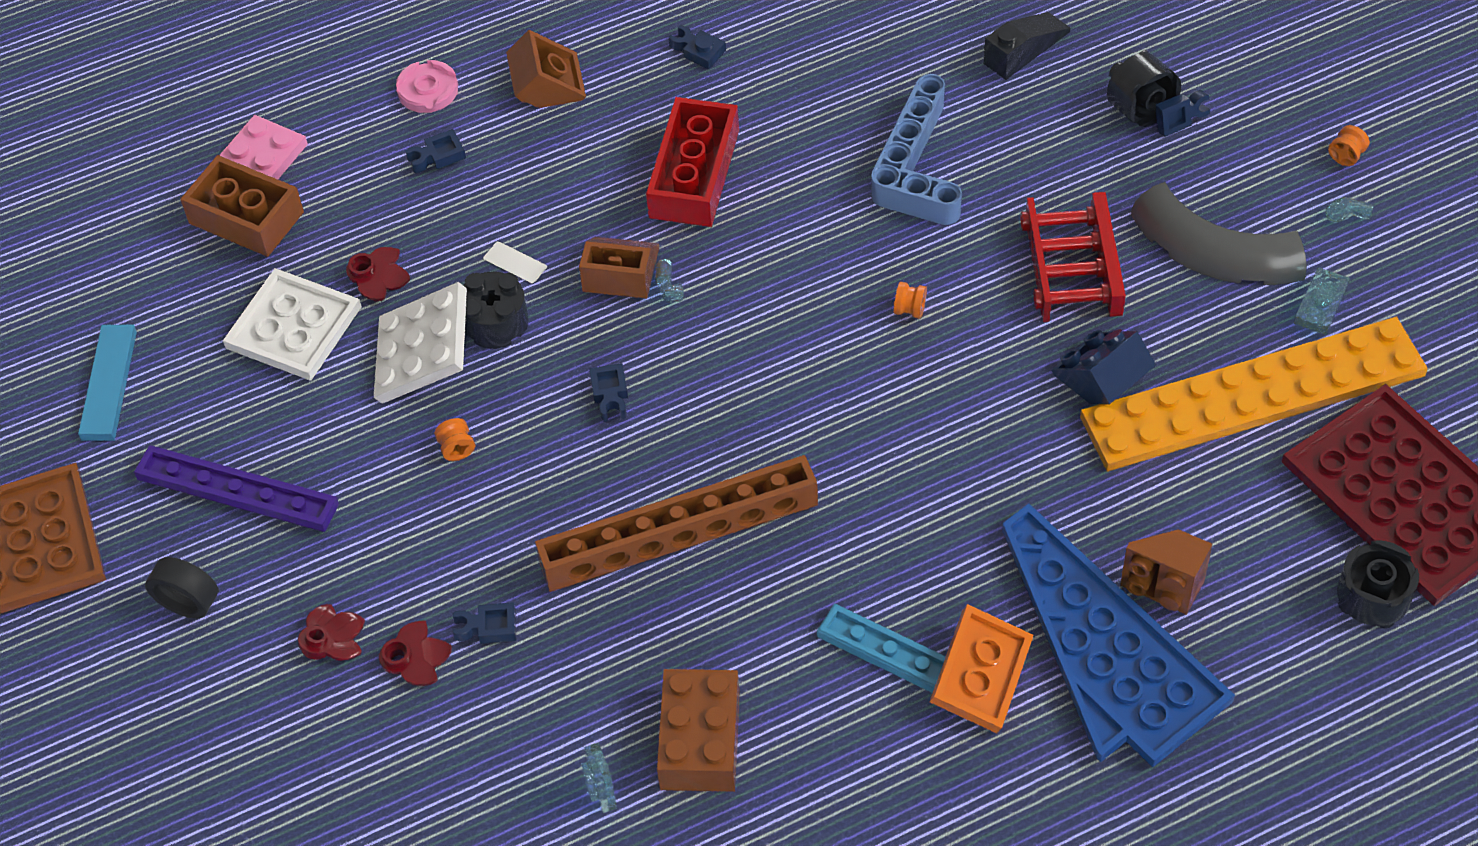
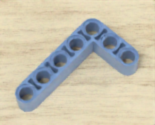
M926 74L917 80L872 171L871 198L880 207L938 224L950 225L957 222L961 215V188L955 183L914 172V168L944 108V80L936 74Z

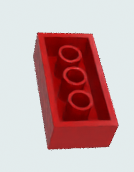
M675 97L646 192L650 219L712 227L739 133L738 105Z

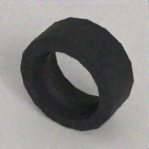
M174 557L159 559L145 583L148 594L157 603L178 615L195 619L206 616L219 592L216 582L206 572L187 561Z

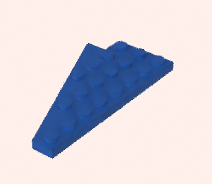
M1027 504L1003 522L1002 532L1094 754L1100 762L1127 742L1150 766L1154 767L1233 703L1234 693L1030 504Z

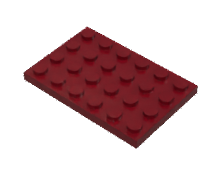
M1387 384L1381 386L1283 454L1282 463L1367 544L1370 545L1371 541H1387L1402 547L1410 554L1412 563L1419 571V582L1416 590L1433 606L1439 604L1478 575V466Z

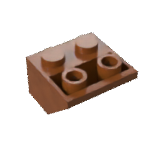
M596 236L587 240L579 265L583 292L647 299L659 252V243Z
M1179 529L1129 542L1126 548L1120 586L1125 587L1134 595L1145 596L1159 602L1168 610L1179 611L1187 615L1205 581L1213 544Z

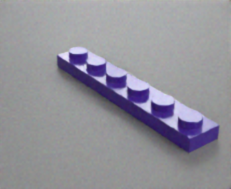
M152 445L148 446L134 471L137 480L322 532L326 531L339 506L337 497Z

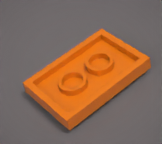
M967 604L959 618L930 703L992 732L998 733L1003 727L1034 635Z

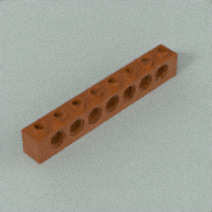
M802 455L537 540L535 545L538 560L549 592L818 506L817 480L806 456Z

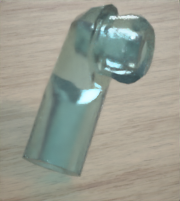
M1342 197L1330 203L1326 208L1325 214L1328 220L1334 223L1342 222L1352 216L1370 220L1374 204Z
M662 259L657 262L655 281L659 291L666 302H681L684 299L683 286L681 284L672 285L673 265L669 260Z

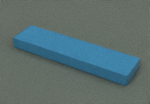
M101 325L78 432L81 441H115L137 334L134 325Z
M835 603L817 630L818 638L933 693L946 656Z

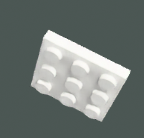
M274 268L226 335L223 343L228 350L311 381L361 309L360 299Z
M461 283L452 284L379 316L374 398L383 404L463 371L467 288Z

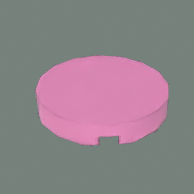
M427 60V63L420 65L419 62L409 65L402 70L396 81L397 95L401 104L407 109L418 113H432L444 109L453 102L458 94V80L454 70L446 63L436 60Z

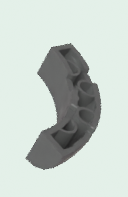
M1166 182L1155 185L1142 193L1133 205L1131 216L1147 239L1151 242L1156 241L1169 252V257L1174 261L1200 274L1233 283H1241V280L1264 281V285L1288 284L1305 280L1306 256L1297 230L1278 234H1253L1218 226L1201 218L1184 206L1171 192Z

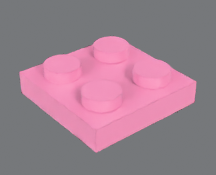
M254 115L223 150L220 156L279 179L308 143L306 136Z

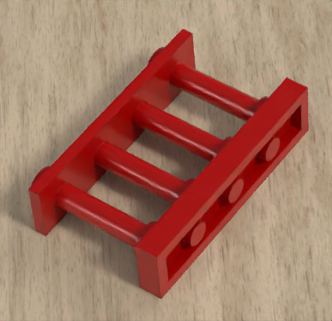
M1106 192L1092 193L1091 206H1086V210L1036 214L1034 197L1027 198L1026 211L1020 213L1021 229L1028 232L1037 289H1034L1033 292L1035 309H1041L1043 322H1050L1051 305L1101 301L1102 304H1107L1109 317L1123 316L1126 294ZM1086 223L1087 226L1093 227V232L1088 236L1041 239L1039 227ZM1091 249L1092 252L1097 251L1098 258L1091 262L1045 265L1043 252ZM1095 274L1097 278L1102 277L1103 284L1099 288L1050 291L1048 278Z

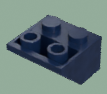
M1118 329L1112 332H1102L1101 330H1096L1083 339L1085 343L1080 347L1065 353L1060 358L1061 362L1051 371L1056 378L1089 404H1111L1154 368L1156 363L1138 331H1122Z

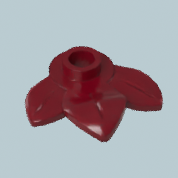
M380 247L370 254H356L350 258L346 267L347 276L350 281L357 284L359 293L373 301H383L387 290L400 289L410 281L408 272L395 264L400 255V250L397 248Z
M331 604L320 605L308 614L306 628L298 636V646L307 658L314 660L322 659L326 656L338 661L355 658L361 655L362 650L353 639L362 631L365 619L353 612H340L336 614Z
M415 621L403 626L395 639H391L383 645L379 653V661L386 672L400 674L407 683L416 686H427L438 681L434 668L440 666L448 659L452 652V646L443 640L427 637L428 626L426 621ZM395 656H404L400 660L392 661Z

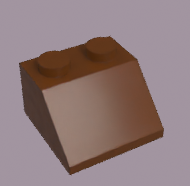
M528 30L506 52L514 95L520 101L543 108L583 101L586 98L577 52L531 30Z

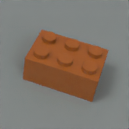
M217 155L180 199L189 224L266 257H269L304 213L297 187L220 155Z
M663 670L657 762L660 790L735 792L740 699L738 670Z

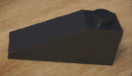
M1049 12L1008 21L985 38L983 64L1007 80L1070 33L1071 28Z

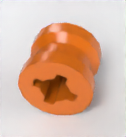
M1353 125L1344 126L1339 131L1338 138H1335L1329 144V154L1337 163L1343 166H1353L1360 159L1361 153L1365 152L1369 147V137L1359 127Z
M899 282L894 301V314L902 315L903 313H909L913 318L921 319L926 302L927 286L919 285L915 288L910 287L906 282Z
M452 418L446 420L435 429V438L442 445L441 453L448 461L464 459L471 455L476 447L473 437L468 435L469 428L463 419Z

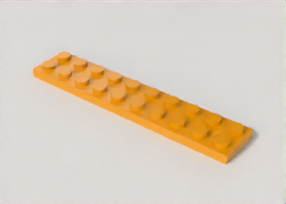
M1396 316L1119 398L1111 404H1099L1081 410L1080 418L1108 472L1376 391L1384 384L1391 387L1426 376L1428 368Z

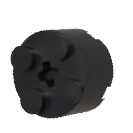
M1143 50L1129 57L1124 62L1115 63L1109 71L1111 79L1107 87L1108 101L1130 121L1142 127L1157 123L1156 104L1178 96L1181 93L1182 84L1180 78L1148 50Z
M495 271L469 274L463 285L467 288L466 336H469L476 345L483 348L497 349L512 344V339L519 334L521 337L525 333L529 321L524 291L518 282L517 276L513 273Z
M1381 540L1371 541L1370 545L1362 547L1359 545L1353 548L1346 557L1338 582L1337 595L1340 610L1367 625L1378 626L1384 629L1392 627L1395 622L1403 618L1408 612L1419 582V571L1412 563L1410 554L1394 543Z

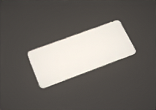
M496 242L483 257L484 260L530 283H534L547 268V265L501 242Z

